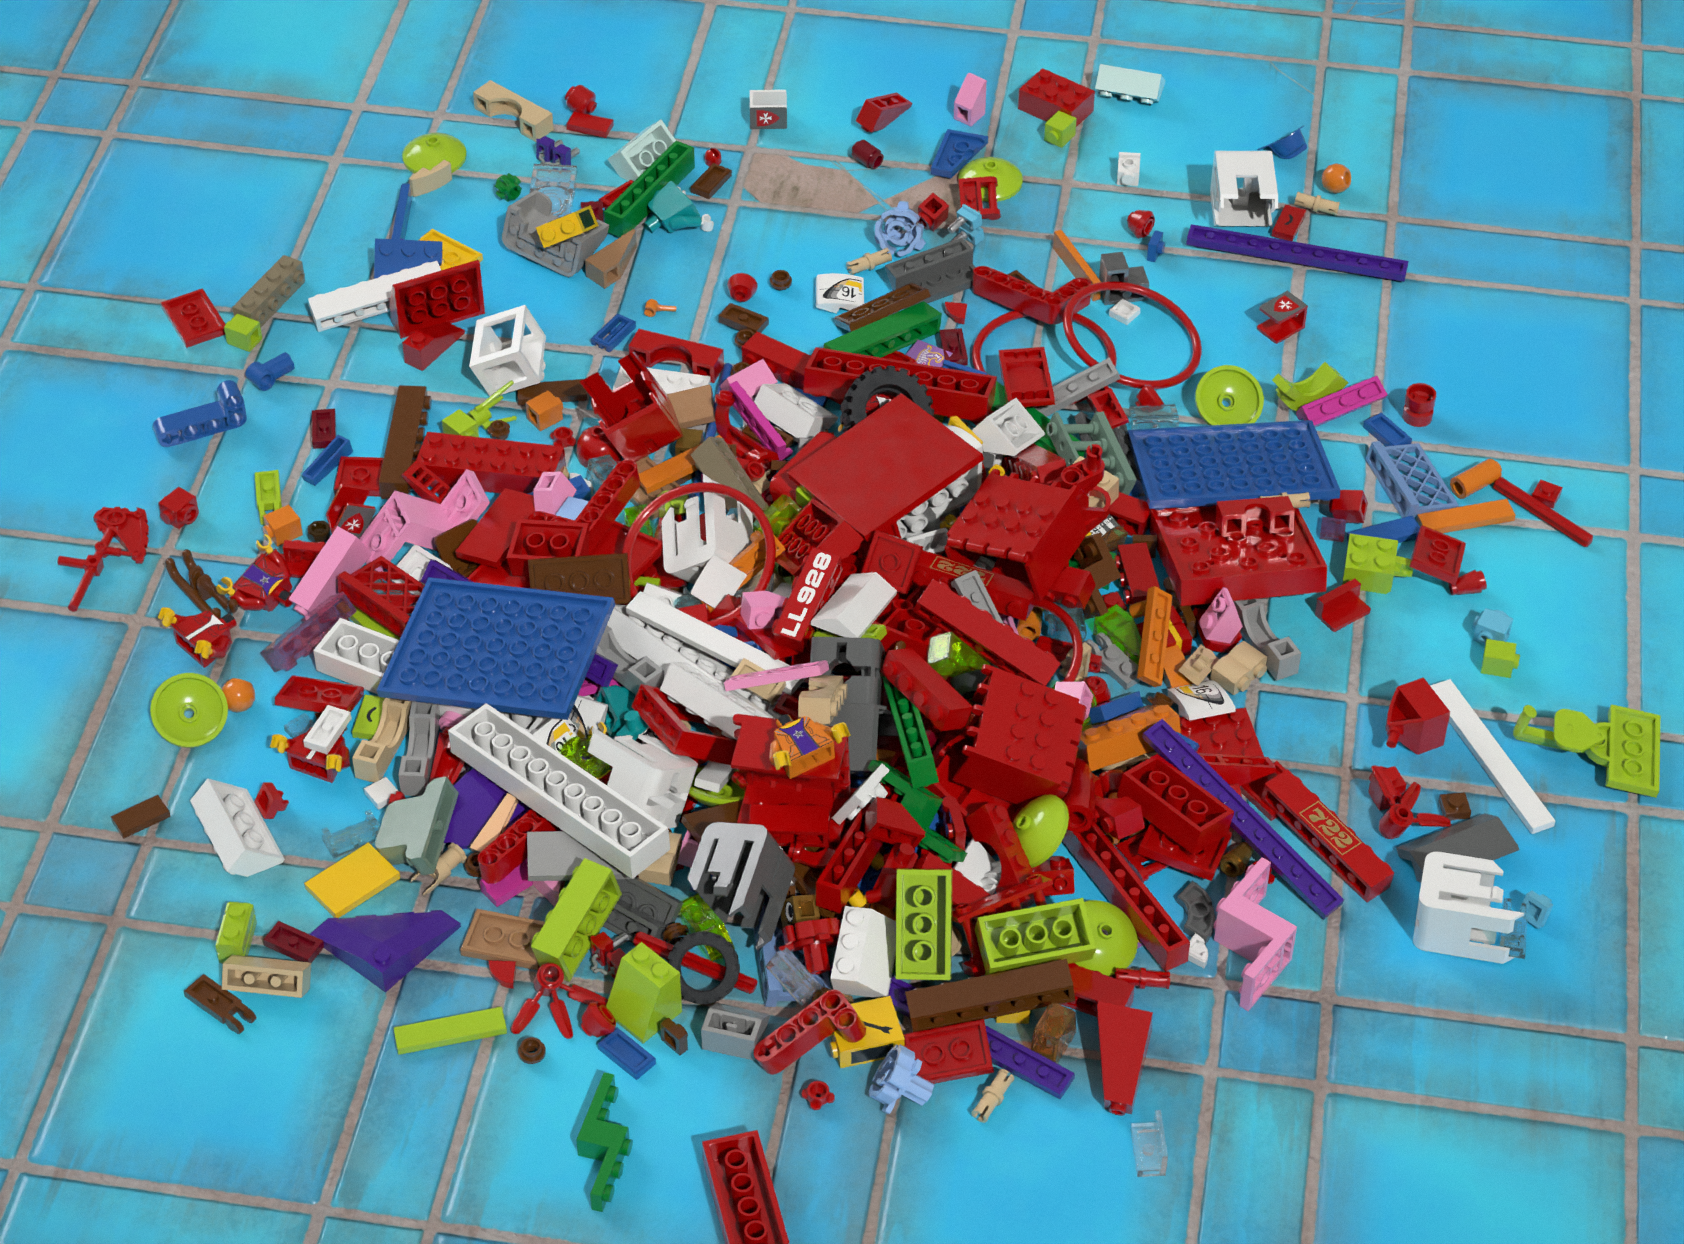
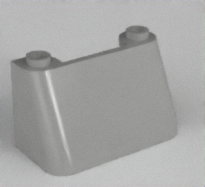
M534 190L508 206L502 233L504 245L508 249L567 277H571L581 270L585 265V260L593 255L608 234L609 224L597 220L599 226L544 248L535 227L559 218L551 214L552 202L550 198L544 193Z

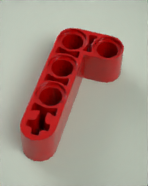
M829 990L761 1040L755 1046L753 1055L766 1073L771 1075L778 1074L836 1030L840 1032L846 1041L854 1043L860 1041L865 1036L866 1026L839 990Z

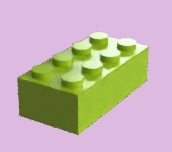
M586 858L583 859L580 866L575 867L571 881L566 888L561 890L556 906L548 912L545 924L540 932L534 935L531 943V948L540 967L546 963L557 964L563 970L564 980L567 982L571 981L590 949V937L599 934L622 895L612 869Z
M897 869L896 979L951 980L953 869Z
M1083 898L978 917L975 925V933L986 975L994 974L998 971L1019 969L1023 966L1043 964L1052 960L1067 959L1068 964L1091 960L1097 949Z

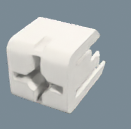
M1272 151L1214 152L1210 190L1214 227L1272 226L1271 213L1278 208V191ZM1236 178H1244L1243 188H1237Z
M703 474V482L718 483ZM704 492L706 541L702 540L700 535L698 496L687 499L684 504L687 520L682 522L675 521L674 508H669L662 520L665 571L695 584L713 555L729 563L751 544L750 536L753 533V517L751 511L742 503L737 501V520L734 513L726 516L725 495Z
M593 727L588 752L613 767L607 786L668 828L678 827L698 763L687 756L673 754L657 738L639 734L638 738L648 743L641 745L633 740L631 735L618 736L614 740Z
M1444 852L1429 853L1425 858L1413 936L1415 947L1423 951L1504 964L1517 957V954L1509 953L1510 948L1491 945L1495 944L1497 932L1506 934L1513 932L1515 920L1524 916L1522 912L1490 907L1491 902L1502 903L1504 890L1494 886L1495 875L1503 876L1504 871L1493 860ZM1471 940V941L1483 942L1484 944H1482V943H1476V942H1469V941Z

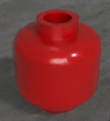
M572 86L566 93V106L573 112L591 114L596 109V95L585 86Z

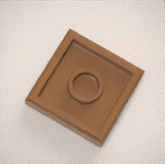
M711 384L667 394L673 405L680 428H689L715 422Z

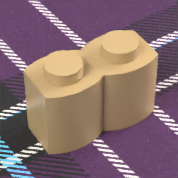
M1242 641L1229 654L1223 656L1212 667L1211 680L1217 682L1232 695H1236L1240 691L1244 692L1252 680L1261 678L1267 670V656L1247 642Z
M669 832L670 850L638 874L640 879L649 883L671 885L683 842L682 834Z

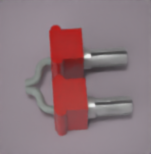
M603 931L597 936L590 937L592 963L594 964L591 969L595 974L601 972L604 975H611L615 979L621 958L626 955L618 947L629 941V936L624 932L612 940ZM598 963H599L601 966H606V965H607L608 971H606V970H604V969H602V968H597Z

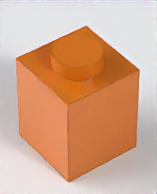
M549 390L525 402L527 419L539 431L563 420V403L559 397H555Z
M289 504L263 516L265 523L263 532L270 536L277 547L282 545L284 540H293L303 535L300 518Z

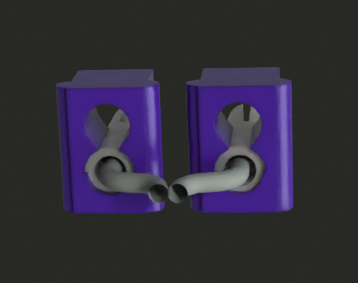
M547 136L536 139V158L542 161L540 164L543 166L550 165L562 172H566L567 168L571 166V159L580 153L577 147L571 150V148L563 145V141L560 139L556 142Z

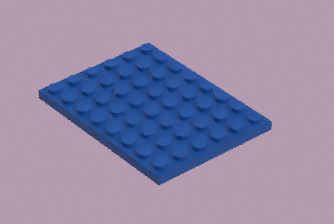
M1312 420L1128 430L1130 448L1149 509L1163 510L1174 507L1185 509L1192 506L1212 507L1217 505V501L1260 498V496L1282 495L1283 492H1287V494L1309 492L1310 500L1320 499L1329 501L1340 498L1339 485Z
M428 577L376 690L378 696L479 709L487 703L499 712L568 720L615 607L614 598Z

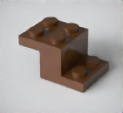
M1100 532L1086 536L1073 554L1080 563L1075 568L1090 571L1096 584L1085 609L1070 608L1078 621L1099 617L1109 612L1098 589L1121 577Z

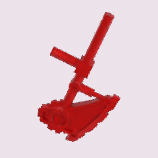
M103 507L93 517L94 522L98 525V530L104 534L101 541L95 544L94 555H88L86 559L66 556L58 557V565L85 570L68 605L70 611H77L93 577L100 576L104 568L103 558L108 555L118 557L123 555L130 556L136 563H143L146 556L145 547H148L149 543L147 537L149 535V526L144 509L136 507L137 510L133 512L125 507ZM113 537L121 543L126 551H122L121 548L109 547Z

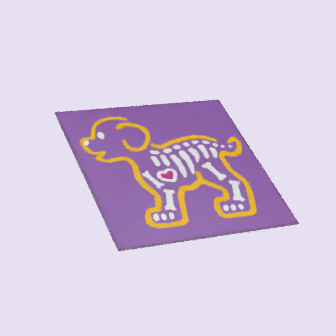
M917 340L906 353L907 356L917 360V364L942 367L945 360L943 349L921 340ZM946 351L947 354H948V356L950 357V356L952 355V353L949 352V351Z

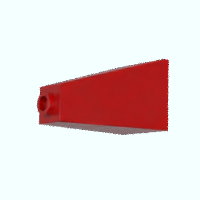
M1098 1001L1097 1028L1104 1109H1108L1110 1113L1123 1116L1125 1113L1132 1115L1152 1034L1153 1012Z

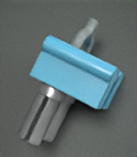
M963 204L962 208L956 212L957 220L947 229L950 233H954L959 228V235L952 241L963 238L976 246L984 240V231L981 228L982 215L980 211H976Z

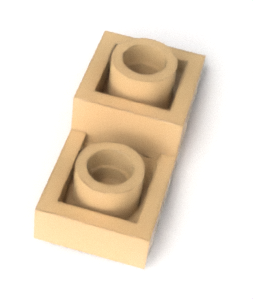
M443 160L431 170L423 167L409 178L411 195L414 197L420 196L452 180L451 163Z

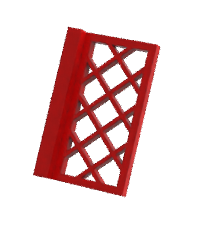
M383 556L378 557L352 574L346 571L339 574L338 594L401 638L410 619V616L407 614H412L415 606H407V602H417L420 595H407V591H419L422 593L425 585ZM380 566H383L388 570V572H378L374 570ZM370 578V583H362L358 579ZM373 578L387 579V583H373ZM401 579L405 583H390V580ZM373 590H387V594H377ZM390 590H404V595H391ZM390 602H404V606H395Z

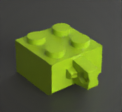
M1350 534L1342 585L1355 578L1361 583V591L1387 594L1391 592L1394 576L1412 577L1413 568L1409 567L1411 559L1396 555L1398 540Z

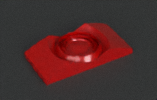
M1044 347L999 350L1000 371L1004 384L1006 403L1017 398L1023 407L1055 405Z

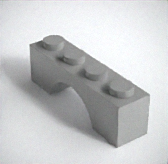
M1260 598L1233 601L1243 626L1240 630L1242 636L1248 644L1267 656L1266 666L1275 680L1298 674L1301 652L1289 636L1283 639L1275 636L1267 622L1264 604Z
M606 626L596 652L618 664L613 678L635 695H637L641 684L661 688L664 681V670L647 656L640 661L630 657L617 642L612 629Z
M412 701L409 716L407 755L402 756L398 775L400 790L405 796H421L429 784L439 732V719L441 718L439 704Z

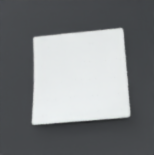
M713 555L694 584L691 595L716 608L728 594L734 596L747 577V574Z

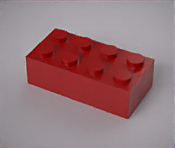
M1158 754L1124 772L1117 793L1118 798L1127 796L1141 805L1142 814L1145 819L1193 855L1228 835L1234 815L1232 809Z

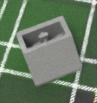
M716 1003L708 1009L701 1029L702 1049L755 1061L756 1059L753 1055L754 1048L763 1039L770 1014Z

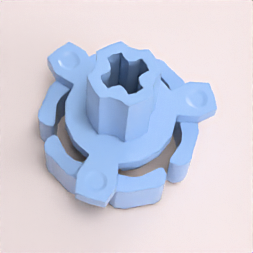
M899 201L897 207L883 212L881 218L875 223V241L877 244H880L882 249L888 248L889 252L887 253H891V255L897 251V248L890 246L887 240L898 246L910 244L908 248L900 249L897 252L899 256L909 254L915 248L921 250L926 244L922 238L924 226L922 224L916 225L920 217L909 209L908 202ZM888 215H892V216L887 220V222H886V224H885V231H883V230H882V224H883L884 218H886Z
M895 1045L888 1052L872 1079V1082L882 1088L872 1084L869 1089V1096L884 1104L882 1111L886 1114L891 1113L896 1100L901 1095L923 1106L929 1100L934 1088L933 1083L917 1075L922 1061L919 1059L915 1060V1052L902 1045Z

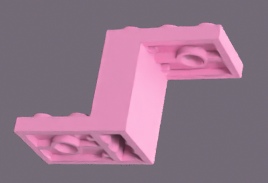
M466 469L441 504L394 491L359 539L371 552V556L366 561V564L380 556L391 562L405 542L437 551L434 543V538L437 535L469 519L477 521L483 511L486 510L490 501L474 471ZM380 566L377 569H375V571L383 572L385 570L383 566Z
M1263 857L1255 865H1250L1242 881H1237L1233 885L1227 898L1223 897L1216 907V912H1218L1217 919L1213 926L1215 928L1214 941L1253 962L1252 964L1248 963L1241 974L1243 984L1239 989V994H1241L1239 1006L1247 1011L1253 1007L1292 960L1297 926L1258 905L1266 896L1271 862Z

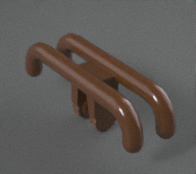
M185 549L182 552L183 561L189 570L190 584L177 570L174 559H166L165 565L171 579L201 612L210 611L217 618H221L220 609H212L205 602V600L211 597L226 612L230 614L237 612V600H228L225 595L217 592L211 577L204 574L203 569L196 565L190 550Z

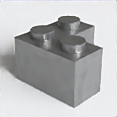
M1123 252L1101 254L1099 273L1101 282L1119 281L1149 288V281L1143 266L1129 268ZM1101 291L1104 305L1117 304L1121 299L1128 302L1148 300L1145 296L1127 291Z

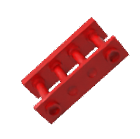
M1041 874L1031 875L1026 878V882L972 904L963 903L955 907V911H952V921L962 922L972 955L969 961L962 963L965 974L971 977H980L986 974L972 918L986 913V916L997 914L995 908L1009 903L1011 911L1021 910L1019 898L1031 893L1033 894L1036 907L1047 905L1043 889L1053 885L1052 879Z

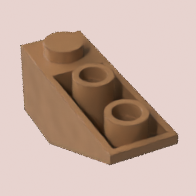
M632 229L585 260L586 277L604 289L621 279L637 248L636 230Z

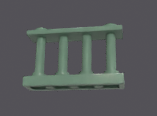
M1054 412L1050 422L1047 424L1046 430L1058 455L1065 459L1066 466L1072 465L1079 458L1077 451H1085L1088 446L1092 450V444H1097L1102 447L1101 459L1104 461L1105 468L1109 473L1119 478V492L1129 495L1137 479L1104 412H1095L1089 424H1064L1059 413ZM1089 433L1093 441H1072L1069 434Z

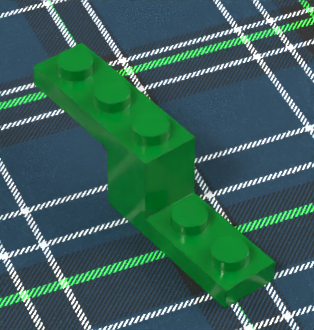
M872 760L868 769L874 772L883 764L890 770L880 782L887 785L890 783L895 787L894 791L904 796L901 804L925 831V837L919 845L927 850L933 849L938 853L937 856L944 862H963L968 853L929 828L943 799L925 787L913 789L910 777L887 762Z
M605 1072L602 1075L576 1139L578 1156L603 1162L590 1193L591 1208L599 1212H603L606 1202H611L615 1189L613 1184L615 1179H620L624 1167V1156L630 1155L633 1140L629 1139L628 1127L608 1122L609 1106L611 1103L616 1102L619 1088L615 1086L614 1074Z

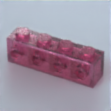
M343 591L332 595L260 653L274 672L283 669L287 672L298 664L297 659L301 656L306 657L313 652L314 646L321 642L340 618L350 621L349 617L356 613L357 610Z

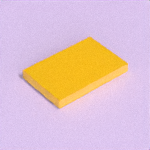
M431 229L419 239L420 241H442L441 270L479 260V262L483 260L482 253L434 229Z
M368 842L305 882L304 885L305 889L334 918H340L399 880L400 872Z

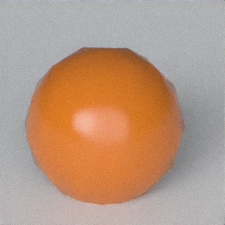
M1335 163L1329 165L1322 173L1323 187L1328 192L1335 194L1344 192L1351 184L1350 170L1342 164Z
M232 678L222 687L229 711L240 713L251 708L253 705L255 689L252 683Z

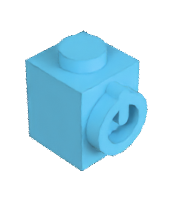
M1485 608L1481 617L1477 615L1473 622L1472 629L1475 630L1473 641L1483 645L1486 644L1487 639L1506 642L1510 636L1513 618L1503 611Z

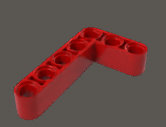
M978 266L973 269L972 291L979 296L1030 317L1055 325L1063 322L1064 310L1071 297L1077 291L1091 285V281L1086 278H1075L1056 291L1049 292L993 268ZM1091 294L1083 298L1076 305L1073 315L1090 304Z
M633 460L619 462L576 520L543 511L532 512L526 519L589 523L590 553L640 487L641 482L637 463Z
M531 808L479 853L477 859L481 878L488 884L498 883L528 857L527 832L559 831L560 828Z

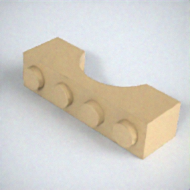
M491 80L473 92L476 110L489 117L506 114L519 118L521 134L535 142L536 139H540L554 130L551 112Z
M819 675L811 677L809 679V691H802L799 695L798 719L807 716L814 722L830 725L833 718L837 717L838 711L841 710V705H844V699H847L848 686L843 684V676Z
M392 698L384 699L381 719L375 735L370 741L362 739L352 757L355 778L374 783L383 778L410 728L409 716L412 701Z

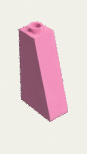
M337 526L290 596L289 600L295 605L293 609L305 617L309 614L316 618L338 594V575L344 571L352 574L360 569L371 556V552L356 536Z

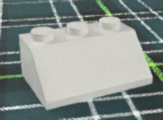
M762 384L754 401L763 415L769 421L776 424L775 427L793 435L796 442H799V437L814 438L819 432L829 429L838 420L836 415L788 384Z
M1017 398L987 416L972 430L983 441L984 452L1016 456L1046 434Z
M845 906L830 978L833 990H839L842 994L874 998L887 997L896 958V921L870 908Z

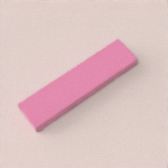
M822 660L735 675L724 682L725 690L731 691L819 676L829 670L828 661Z

